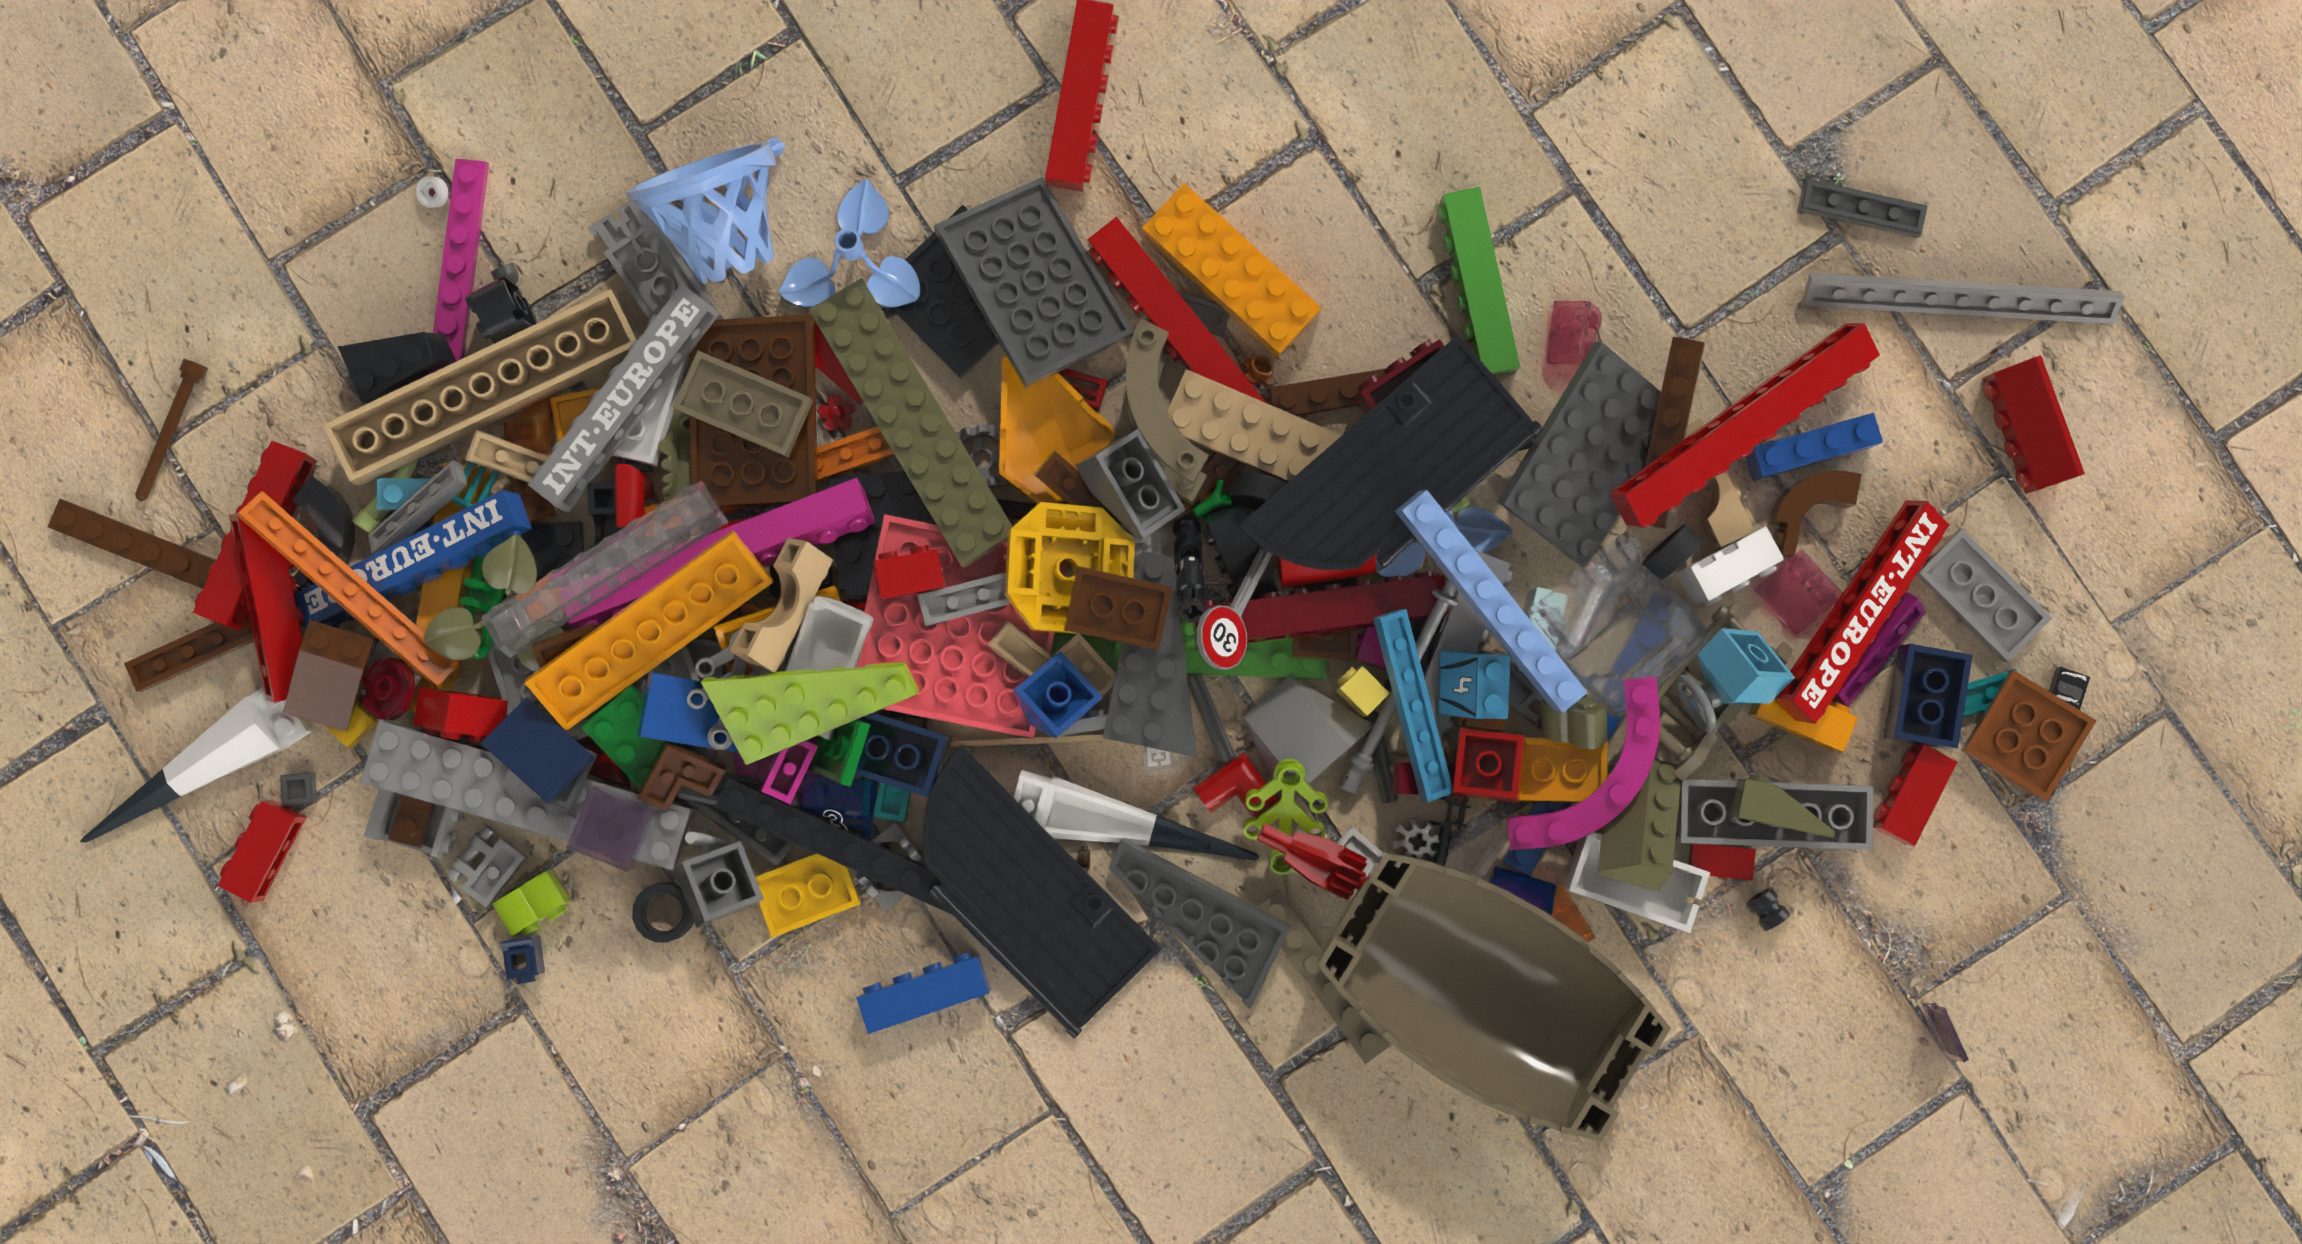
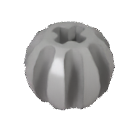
M1417 818L1408 819V830H1405L1399 824L1395 832L1401 834V839L1398 841L1392 840L1393 849L1403 847V852L1400 855L1408 857L1413 855L1414 858L1422 859V855L1426 853L1432 859L1437 852L1431 850L1430 845L1433 842L1439 843L1438 834L1428 835L1433 825L1425 820L1422 827L1418 828ZM1419 833L1418 838L1423 840L1422 846H1416L1415 850H1412L1413 845L1408 843L1409 837H1415Z

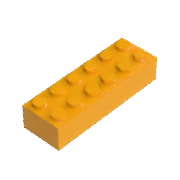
M1185 183L1142 227V237L1212 301L1219 304L1234 321L1277 360L1320 315L1322 309L1320 305Z

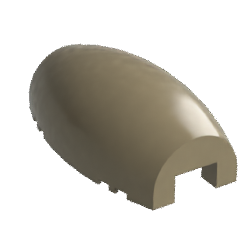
M1384 852L1366 876L1363 884L1354 895L1327 941L1317 962L1318 967L1332 982L1342 997L1358 1011L1365 1021L1406 1057L1444 1083L1508 1115H1514L1528 1120L1530 1123L1539 1126L1543 1125L1558 1130L1561 1133L1582 1136L1597 1141H1603L1617 1118L1619 1112L1615 1108V1104L1645 1055L1649 1053L1655 1056L1671 1030V1027L1656 1011L1645 995L1609 959L1579 934L1542 909L1503 888L1465 872L1427 860Z

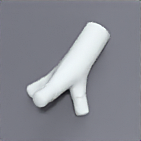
M703 827L702 833L688 832L685 836V841L688 844L700 846L702 855L708 853V848L712 845H730L731 843L730 839L708 835V827Z

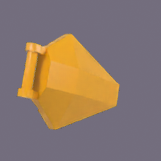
M1004 356L1002 357L999 477L1036 505L1040 502L1068 504L1033 474L1053 451L1059 453L1076 468V464L1111 443L1114 439L1115 429L1099 413H1096L1059 373L1053 374L1025 388L1008 357Z

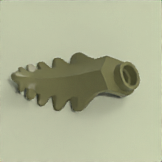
M675 409L667 435L659 444L660 451L668 455L661 462V467L669 471L667 475L662 477V482L668 484L662 489V493L666 495L662 501L665 503L667 511L673 510L676 506H683L682 499L691 500V493L689 492L691 490L690 419L684 421L690 418V416Z

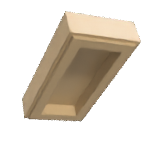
M1008 620L987 645L1027 678L1053 657Z

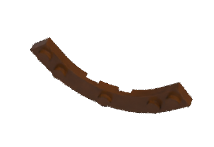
M1053 451L1033 474L1069 505L1103 508L1118 524H1123L1090 492L1079 471L1056 451ZM1215 451L1205 462L1201 470L1202 473L1207 475V481L1193 506L1180 499L1185 511L1172 520L1182 518L1184 515L1193 512L1192 508L1207 500L1216 489L1218 480L1224 482L1223 492L1246 464Z

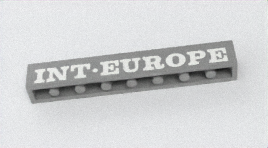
M682 283L677 289L673 290L667 297L665 306L650 319L647 329L642 336L630 345L628 354L623 361L611 370L609 379L604 386L592 395L588 407L573 420L571 429L565 437L554 445L552 454L546 462L534 471L533 479L528 486L555 507L569 513L588 488V483H592L720 313Z

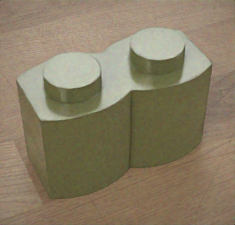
M1584 697L1579 699L1564 713L1552 710L1544 699L1540 701L1542 737L1557 742H1568L1573 746L1584 749H1596L1607 742L1606 705L1597 702L1594 698Z

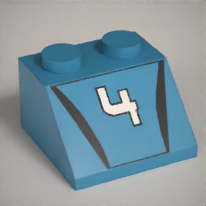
M1439 650L1437 713L1476 719H1508L1510 655L1503 651Z

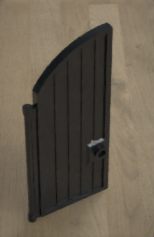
M1457 335L1237 527L1265 551L1295 565L1319 570L1357 569L1376 554L1379 564L1386 568L1399 553L1416 539L1395 510L1417 492L1428 490L1446 513L1533 436L1536 437L1543 431V427L1536 420L1532 421L1528 414L1464 340Z
M962 744L956 749L937 776L924 814L923 850L926 867L941 881L939 885L937 883L933 885L928 893L934 899H937L1046 1008L1074 1039L1081 1033V1027L1116 995L1162 948Z

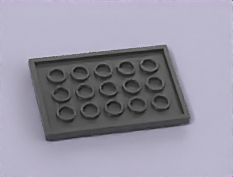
M1043 177L935 225L934 232L1025 388L1133 336L1134 331Z
M1595 341L1543 425V431L1537 435L1497 503L1578 565L1587 567L1619 515V511L1609 493L1645 468L1661 391L1603 342Z

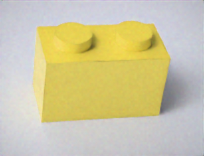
M1363 666L1357 670L1353 667L1349 668L1337 680L1341 686L1336 692L1361 717L1368 716L1390 694Z

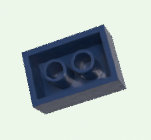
M1915 644L1898 646L1884 738L1914 744H1925L1942 749H1958L1973 655Z
M874 712L857 719L870 724V728L855 774L929 797L937 776L944 766L953 737Z

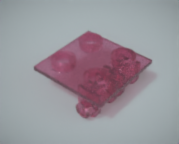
M1802 549L1797 553L1795 552V556L1787 558V562L1753 589L1795 635H1798L1831 608L1843 593Z

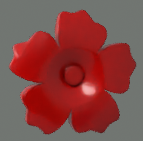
M833 394L831 398L827 399V405H819L817 412L820 419H826L823 428L827 431H837L838 425L843 431L851 428L853 419L848 415L856 411L854 404L849 403L847 400L842 403L841 396Z

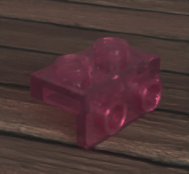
M1590 301L1553 302L1546 362L1550 364L1581 365L1596 341L1597 329L1601 327L1602 316L1597 306Z

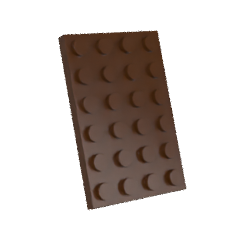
M811 314L715 320L690 352L689 369L697 351H701L811 397L814 401L789 457H785L690 416L692 507L715 508L789 504L818 493L814 317Z

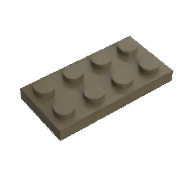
M697 351L672 408L785 457H789L814 400L811 397Z

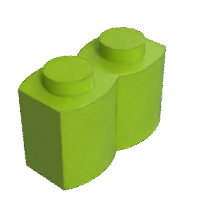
M548 870L493 903V906L511 936L521 934L525 938L540 929L538 923L546 917L552 921L566 913L565 906L572 901L554 871Z

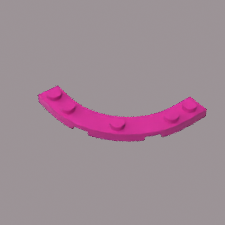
M1656 676L1623 679L1627 715L1626 736L1619 760L1606 780L1586 799L1565 809L1545 814L1507 817L1510 850L1550 847L1578 840L1608 824L1630 804L1650 772L1659 742L1660 708Z

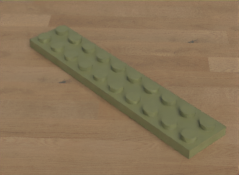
M863 279L857 280L810 308L811 315L814 317L821 332L963 568L1006 543L1008 540V530L1013 526Z

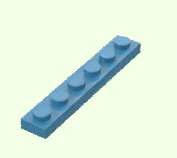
M1399 609L1375 617L1373 619L1421 802H1430L1453 793V787L1407 610Z

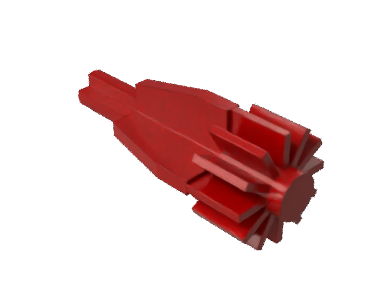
M1266 823L1263 824L1258 832L1257 841L1284 853L1282 861L1306 880L1343 899L1348 900L1349 896L1354 894V889L1359 890L1366 878V873L1363 870L1367 866V858L1330 839L1298 831L1293 832V835L1290 836Z

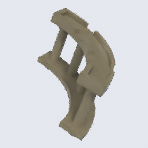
M1140 319L1134 331L1126 361L1127 414L1130 430L1139 429L1177 496L1193 506L1207 481V475L1202 473L1201 470L1209 455L1195 447L1178 431L1166 413L1159 392L1160 380L1169 361V356L1162 353V349L1169 336V332Z
M1737 600L1728 607L1723 604L1711 617L1713 620L1712 624L1695 640L1657 684L1659 707L1691 734L1690 739L1693 740L1690 746H1684L1660 725L1659 741L1677 756L1676 760L1679 763L1673 773L1682 781L1704 763L1718 740L1715 734L1722 725L1724 727L1729 726L1745 705L1721 704L1714 708L1716 728L1712 732H1704L1664 694L1676 678L1681 675H1688L1700 687L1703 686L1685 668L1721 628L1725 626L1727 629L1748 630L1734 618L1741 604ZM1784 641L1776 649L1770 646L1785 665L1793 649Z

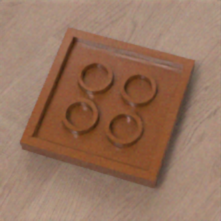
M2011 670L1961 751L2042 801H2048L2096 723V720L2015 670Z

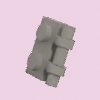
M485 825L479 834L475 833L469 840L471 844L462 856L458 855L452 862L453 867L447 874V877L454 882H457L463 874L469 878L461 889L485 908L491 906L528 858V856L504 838H500L494 846L491 845L489 840L496 831L488 825ZM482 852L486 857L476 869L471 863Z

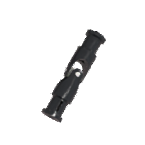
M1182 517L1173 524V534L1176 536L1174 542L1175 569L1177 576H1179L1176 588L1177 597L1181 601L1178 606V615L1185 622L1195 623L1200 620V617L1207 610L1206 605L1203 603L1205 581L1202 574V542L1198 538L1200 523L1195 518Z

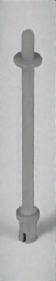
M1447 579L1442 591L1434 589L1432 592L1437 601L1415 642L1420 661L1448 605L1457 606L1459 602L1458 599L1453 597L1457 589L1449 579ZM1392 690L1361 751L1352 753L1350 757L1351 764L1339 784L1350 793L1358 794L1367 772L1372 771L1375 765L1372 755L1397 708Z

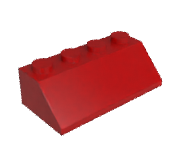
M2041 355L1999 370L1983 378L1984 394L1993 405L1995 424L1998 429L2002 430L2006 441L2004 444L2006 454L2014 462L2016 481L2025 494L2085 474Z

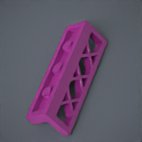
M1908 592L1902 595L1900 603L1893 609L1891 616L1883 623L1876 634L1875 640L1869 644L1861 656L1858 665L1851 671L1843 683L1842 689L1835 695L1838 703L1847 707L1852 704L1926 614L1917 597Z

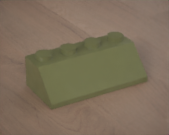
M1654 759L1645 782L1630 804L1618 816L1602 827L1597 875L1657 892L1660 891L1673 871L1681 780L1673 773L1677 765ZM1615 765L1609 768L1608 776L1614 769Z

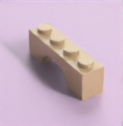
M1702 419L1688 424L1685 438L1705 425ZM1727 471L1710 478L1708 483L1712 490V504L1708 514L1700 523L1713 550H1716L1755 532L1753 528L1755 521L1748 508L1744 509L1739 498L1741 497L1740 488L1734 480H1730Z
M787 538L774 564L781 582V595L777 607L769 617L760 622H744L730 652L757 669L776 673L778 667L784 661L788 647L799 631V626L807 612L809 603L814 601L822 581L826 578L833 559L807 541Z

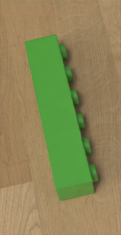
M1480 187L1443 194L1440 204L1437 205V215L1439 222L1445 223L1447 234L1443 235L1446 253H1451L1453 264L1450 265V273L1453 283L1458 282L1460 294L1457 295V305L1459 312H1464L1467 324L1463 325L1465 340L1467 343L1471 342L1473 352L1495 377L1516 373L1520 368V362Z

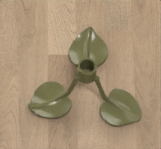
M514 534L493 548L486 555L482 564L483 575L488 584L496 589L505 588L507 597L500 603L498 610L473 624L471 612L465 608L452 607L442 611L429 623L425 631L424 642L427 647L448 659L465 660L470 658L481 645V637L476 630L500 617L507 623L520 622L521 633L525 638L516 645L517 657L528 669L534 672L540 669L532 650V643L563 633L564 630L552 622H539L528 632L524 617V609L527 606L525 596L522 594L529 592L534 586L537 579V568L533 554L526 542L518 534Z

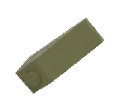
M1749 774L1748 779H1738L1731 817L1834 838V830L1779 786L1768 784L1769 778Z

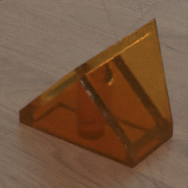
M552 395L534 403L514 420L504 422L505 441L535 452L552 451L554 447L553 414L550 404Z

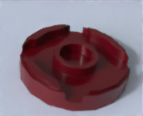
M388 657L376 660L368 669L363 681V687H366V696L362 695L363 703L367 712L376 719L392 721L400 718L409 709L414 699L416 686L411 667L404 660Z

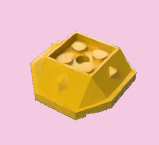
M1040 502L1008 530L1005 596L1031 630L1075 633L1064 630L1077 567L1080 566L1133 578L1135 540L1103 508ZM1062 561L1070 565V577H1065L1061 574L1059 566Z

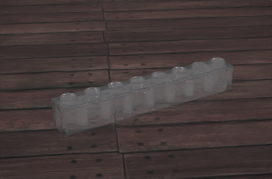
M701 480L694 485L686 487L683 492L672 499L660 503L654 510L643 517L631 521L628 526L614 535L605 537L593 548L576 555L572 561L559 569L550 571L544 578L536 582L529 592L524 594L518 593L504 603L495 605L481 618L495 645L510 658L729 521L712 493Z

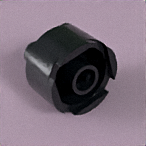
M507 275L496 279L465 297L467 305L473 313L477 314L480 320L476 323L480 334L484 339L491 337L494 344L537 324L528 301L525 297L521 299L514 292L519 288Z

